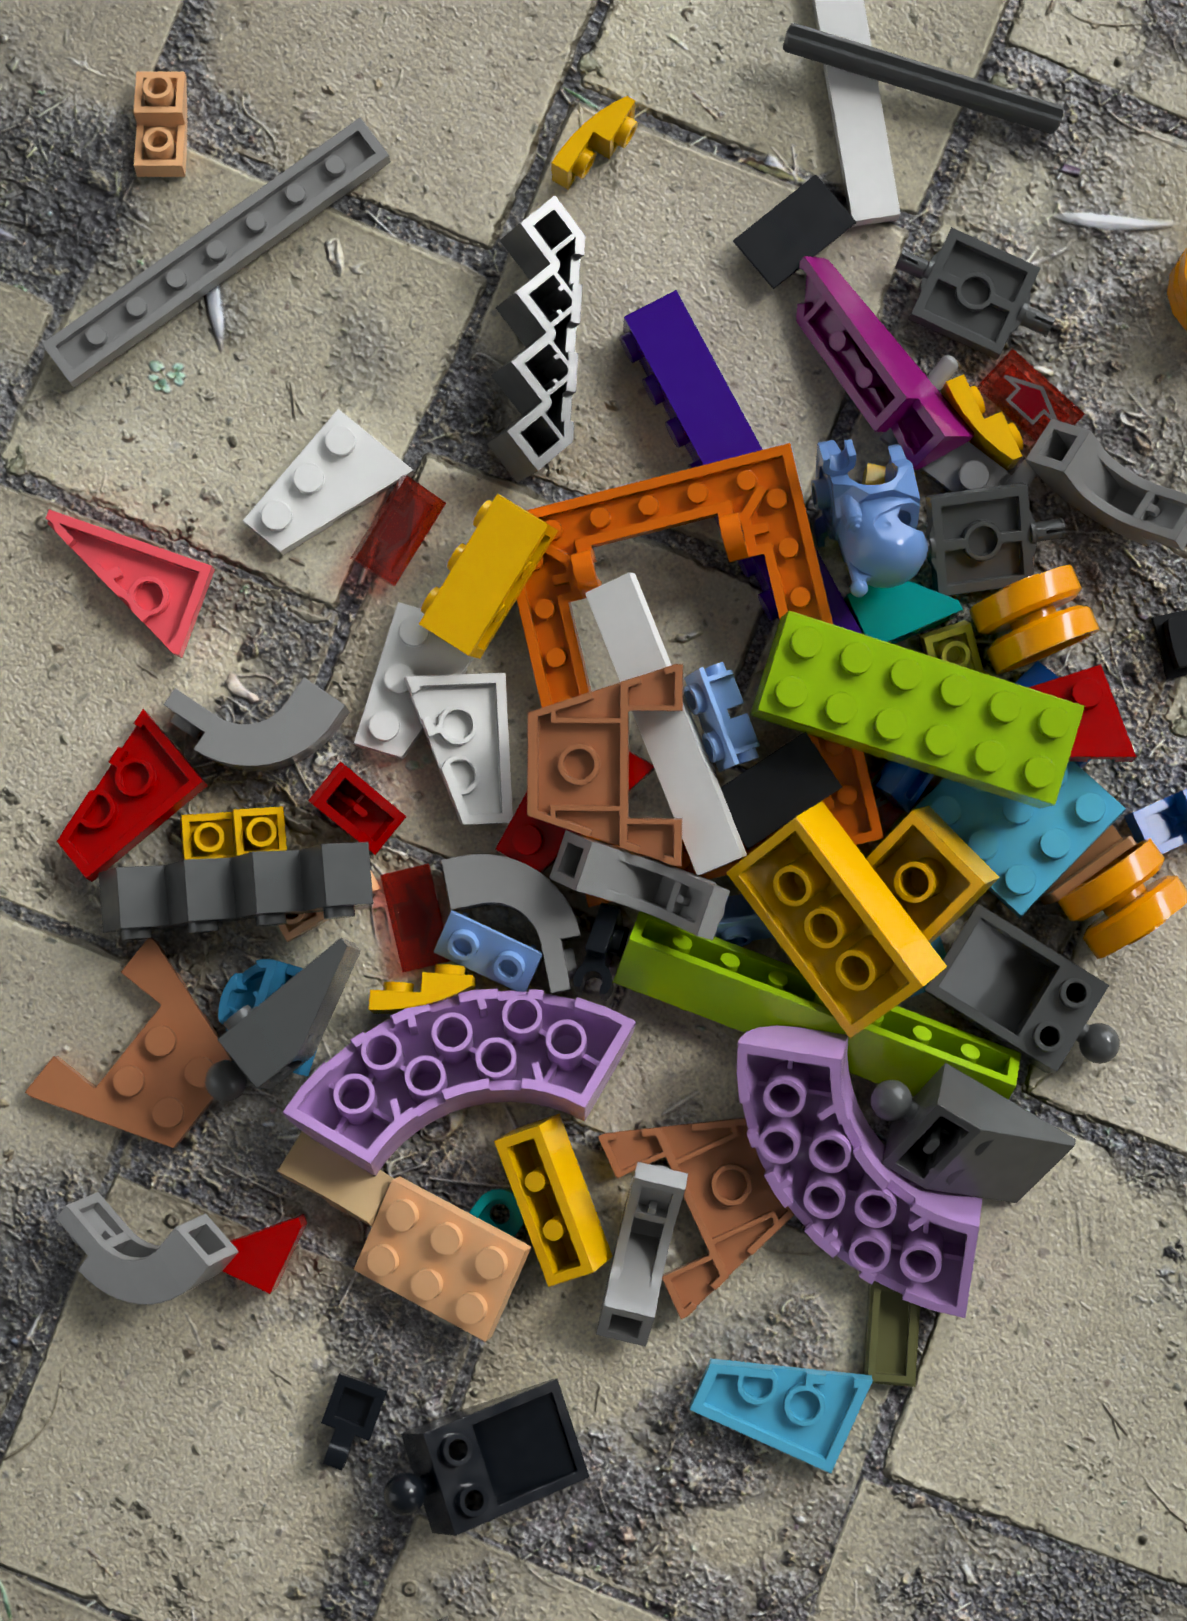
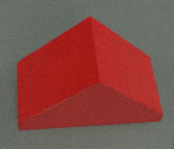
M341 761L308 800L358 842H368L369 851L374 855L377 854L407 817Z
M305 1214L231 1240L230 1242L239 1252L222 1271L271 1294L277 1289L307 1226Z

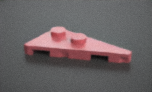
M49 509L45 518L48 520L47 524L175 656L183 658L215 571L213 566Z

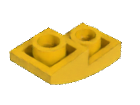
M628 96L621 98L600 110L586 121L569 138L551 162L552 181L569 190L576 177L584 179L595 161L596 152L610 159L618 145L625 148L631 141L638 126V122L634 120L635 100Z
M964 374L946 381L940 393L974 432L975 435L969 442L1008 471L1014 468L1021 459L1022 454L1020 451L1023 450L1022 437L1013 422L1008 424L1003 412L984 419L982 414L985 413V404L981 393L975 385L969 386Z
M284 806L233 809L232 812L180 816L183 860L232 858L250 852L287 850Z
M436 964L435 973L422 972L421 992H413L414 984L392 981L383 982V990L370 989L368 1010L374 1014H395L406 1008L441 1002L458 996V993L476 990V979L473 975H465V966Z

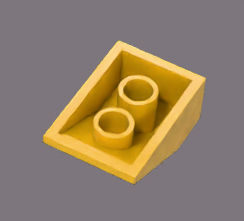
M929 805L912 810L866 858L930 944L960 918L1000 878Z

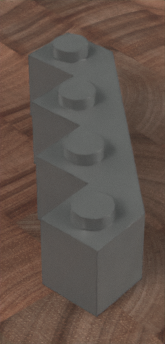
M556 196L543 204L500 240L529 278L527 283L496 307L525 348L491 376L521 416L490 440L487 445L517 483L538 472L573 442L574 422L571 421L572 395L576 393L578 353L575 352L576 328L581 320L583 284H579L580 261L585 253L586 236Z
M368 842L319 844L301 850L250 852L232 858L185 859L167 865L116 867L99 872L103 933L121 932V941L151 939V930L183 926L188 927V934L219 931L218 923L248 919H255V924L258 927L287 924L286 915L324 911V919L355 917V907L373 904Z

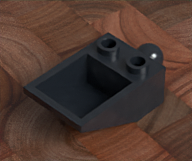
M551 1379L456 1411L401 1433L413 1473L402 1472L391 1477L384 1489V1499L388 1508L398 1515H411L424 1505L432 1533L456 1536L589 1478L558 1379Z

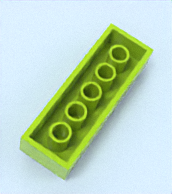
M789 610L779 620L750 716L803 733L806 732L818 738L1040 809L1056 804L1085 706Z

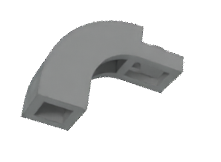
M1055 419L1050 420L1025 460L1055 493L1089 518L1130 540L1148 547L1155 541L1183 551L1187 545V494L1152 483L1126 469L1104 450L1090 430Z
M304 677L285 705L276 714L266 720L253 724H236L225 721L176 688L163 704L175 713L170 721L193 738H196L200 731L204 733L194 747L195 751L217 764L243 771L277 770L306 759L332 738L350 713L345 704Z
M567 830L565 831L550 875V879L575 891L631 907L671 923L696 936L710 940L714 939L718 924L723 918L725 904L730 893L729 890L716 885V882L699 875L697 876L694 873Z
M471 854L441 860L451 910L457 912L482 906L498 905L521 913L531 922L539 935L551 994L571 990L569 979H574L577 971L573 948L563 950L561 941L581 937L574 913L558 888L539 871L527 864L500 855Z
M637 1162L619 1227L596 1335L646 1347L655 1318L665 1262L685 1193L688 1173L671 1170L661 1165Z
M99 1192L66 1205L56 1218L70 1234L74 1243L80 1246L88 1256L78 1268L80 1273L106 1294L129 1303L157 1304L171 1300L214 1278L239 1252L206 1213L175 1227L160 1246L148 1243L139 1238L125 1224Z

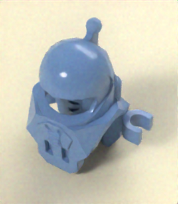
M852 439L844 440L845 448L842 452L834 440L817 443L815 480L811 481L814 507L816 510L822 511V516L816 519L814 523V535L817 546L824 547L827 536H829V539L838 541L843 561L848 566L852 580L850 591L856 597H863L868 591V585L875 588H893L906 583L917 575L924 563L928 552V542L923 532L916 529L919 519L920 496L913 465L906 459L902 446L899 444L888 446L890 459L886 465L885 483L881 485L858 484L848 476V472L856 464V452Z

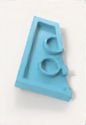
M710 1358L690 1403V1410L828 1473H832L873 1379L872 1375Z

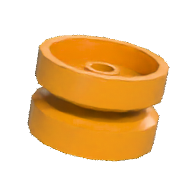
M1072 565L1057 567L1016 581L969 609L978 633L992 635L1012 629V632L995 640L987 650L996 674L1010 672L1046 658L1087 639L1100 630L1092 610L1088 606L1076 605L1056 611L1057 608L1077 597L1082 589Z
M1151 838L1145 839L1131 847L1057 901L1070 921H1083L1100 911L1104 912L1102 916L1088 926L1083 936L1084 941L1097 959L1104 958L1126 945L1135 943L1161 926L1167 918L1187 903V889L1177 875L1164 876L1147 886L1143 884L1161 869L1165 860Z

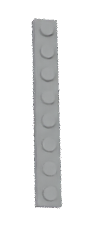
M361 117L43 342V347L75 388L390 163L389 154Z

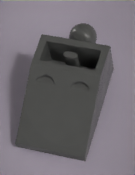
M977 904L943 958L947 967L927 984L924 991L1000 1045L1020 1052L1021 1058L1045 1073L1058 1071L1075 1041L1079 1042L1082 1055L1093 1063H1107L1115 1058L1120 1049V1039L1117 1032L1107 1024H1087L1109 985ZM1070 984H1073L1083 992L1077 1003L1071 1002L1066 996V989ZM1044 1027H1050L1056 1033V1039L1050 1047L1045 1046L1040 1041L1039 1035Z
M340 938L260 1005L254 1008L246 1005L226 1020L224 1026L228 1031L217 1040L234 1061L222 1060L209 1068L205 1077V1085L213 1098L223 1102L239 1098L246 1089L247 1077L257 1089L275 1088L314 1056L360 955L361 950L355 943Z
M947 1063L934 1074L913 1098L908 1087L897 1080H886L879 1083L871 1095V1106L875 1114L883 1120L891 1121L882 1164L925 1189L1017 1203L1075 1147V1138Z

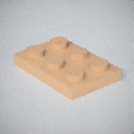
M399 1176L390 1183L353 1270L486 1342L493 1336L532 1246Z

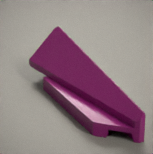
M804 256L800 260L799 269L804 270L806 273L805 301L797 304L796 322L874 432H887L891 428L899 445L902 446L906 459L912 463L914 470L923 468L970 441L975 435L974 432L930 382L928 377L833 264L826 258Z

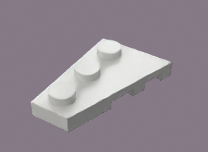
M337 409L243 519V522L274 549L284 555L332 526L333 522L358 506H365L376 499L377 495L398 482L401 484L414 476L415 473L406 463L341 410Z
M400 602L397 604L354 741L356 746L402 760L424 731L404 677L465 674L468 666L475 658L466 655L419 625L424 616L420 608Z
M506 674L405 676V683L460 824L510 823L513 817Z

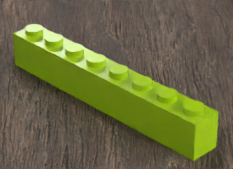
M639 911L613 983L744 1033L758 1027L779 1025L847 1035L796 967L715 936L713 940L696 936L662 919ZM899 1006L891 1009L852 1038L848 1037L849 1073L878 1084L886 1080L900 1081L908 1087L912 1097L920 1091L945 1063L1008 1100L1017 1084L1020 1052Z

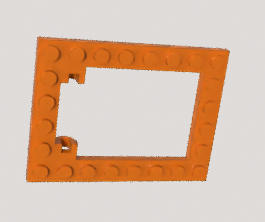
M790 443L526 510L558 530L517 598L542 708L592 692L571 602L587 598L586 592L602 585V582L597 578L594 563L597 562L594 548L719 516L720 530L729 562L764 554L779 620L790 610L833 624ZM808 734L842 786L841 789L822 800L855 845L884 839L864 752ZM777 831L770 834L769 836H767L766 838H764L763 840H761L749 849H747L744 845L747 855L750 854L757 847H759ZM682 839V865L675 867L696 874ZM743 858L699 876L706 879L727 875L726 872ZM585 894L588 907L613 902Z

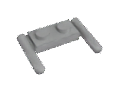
M950 355L943 356L927 376L939 392L942 390L945 382L958 369L957 360ZM891 428L880 436V440L887 446L899 444ZM969 441L919 469L949 493L1014 483H1024L1029 486L1037 476L1025 459L1011 476L1007 470Z

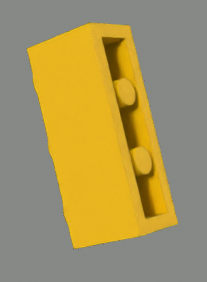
M498 493L493 501L487 500L478 510L473 521V526L476 527V530L466 545L464 543L460 544L451 555L447 564V569L450 570V573L441 588L434 587L425 598L421 607V612L424 613V616L419 622V625L466 655L481 659L558 532L554 527Z
M560 1113L515 1128L494 1141L548 1287L593 1273L613 1257Z

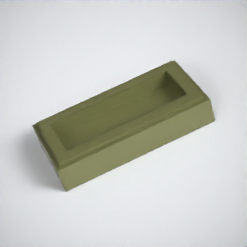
M876 1281L872 1285L869 1284L863 1374L872 1375L873 1384L915 1387L920 1306L902 1300L903 1294Z

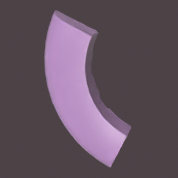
M481 989L458 993V996L441 1002L406 1008L391 1015V1019L377 1025L366 1033L363 1031L353 1037L349 1045L327 1063L323 1062L304 1082L284 1109L283 1114L292 1124L309 1137L374 1176L377 1175L388 1158L399 1146L417 1131L447 1114L467 1107L497 1102L531 1103L565 1112L585 1122L619 1064L634 1032L636 1021L605 1006L578 997L571 999L545 994L544 990L529 989L528 992Z
M779 1025L758 1027L745 1032L738 1041L737 1052L739 1102L743 1106L748 1127L747 1137L751 1147H755L760 1162L765 1169L764 1176L784 1208L787 1206L790 1208L793 1214L805 1226L804 1232L816 1245L832 1258L837 1255L841 1260L858 1270L859 1277L872 1285L876 1281L903 1294L902 1300L932 1311L966 1318L982 1199L968 1195L925 1189L882 1164L885 1145L869 1126L853 1091L847 1055L848 1035Z

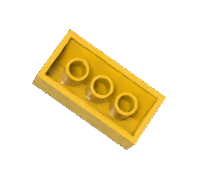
M823 801L796 816L726 872L849 1038L855 1036L920 990L947 967Z

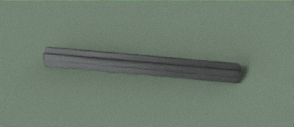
M791 23L783 41V50L787 53L1049 134L1055 133L1062 121L1063 107L1061 105L801 24Z

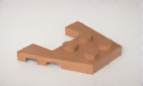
M683 664L667 666L528 712L527 816L588 837L591 836L620 846V848L641 853L673 866H681L682 818L629 817V712L683 711Z
M152 937L144 942L121 973L159 1002L161 1006L97 1087L59 1056H53L25 1093L35 1099L175 1148L215 1099L209 1094L205 1085V1077L209 1068L222 1060H234L217 1040L220 1036L207 1016L202 1013L188 991L187 985L164 954L165 951L159 942Z
M745 1117L607 1132L598 1136L616 1178L635 1171L637 1162L650 1164L663 1157L667 1159L671 1170L688 1173L684 1199L705 1242L708 1254L673 1269L662 1276L681 1320L688 1317L712 1291L722 1285L733 1271L750 1255H753L794 1216L788 1206L784 1208L764 1176L765 1169L760 1162L755 1147H751L747 1137L748 1127Z

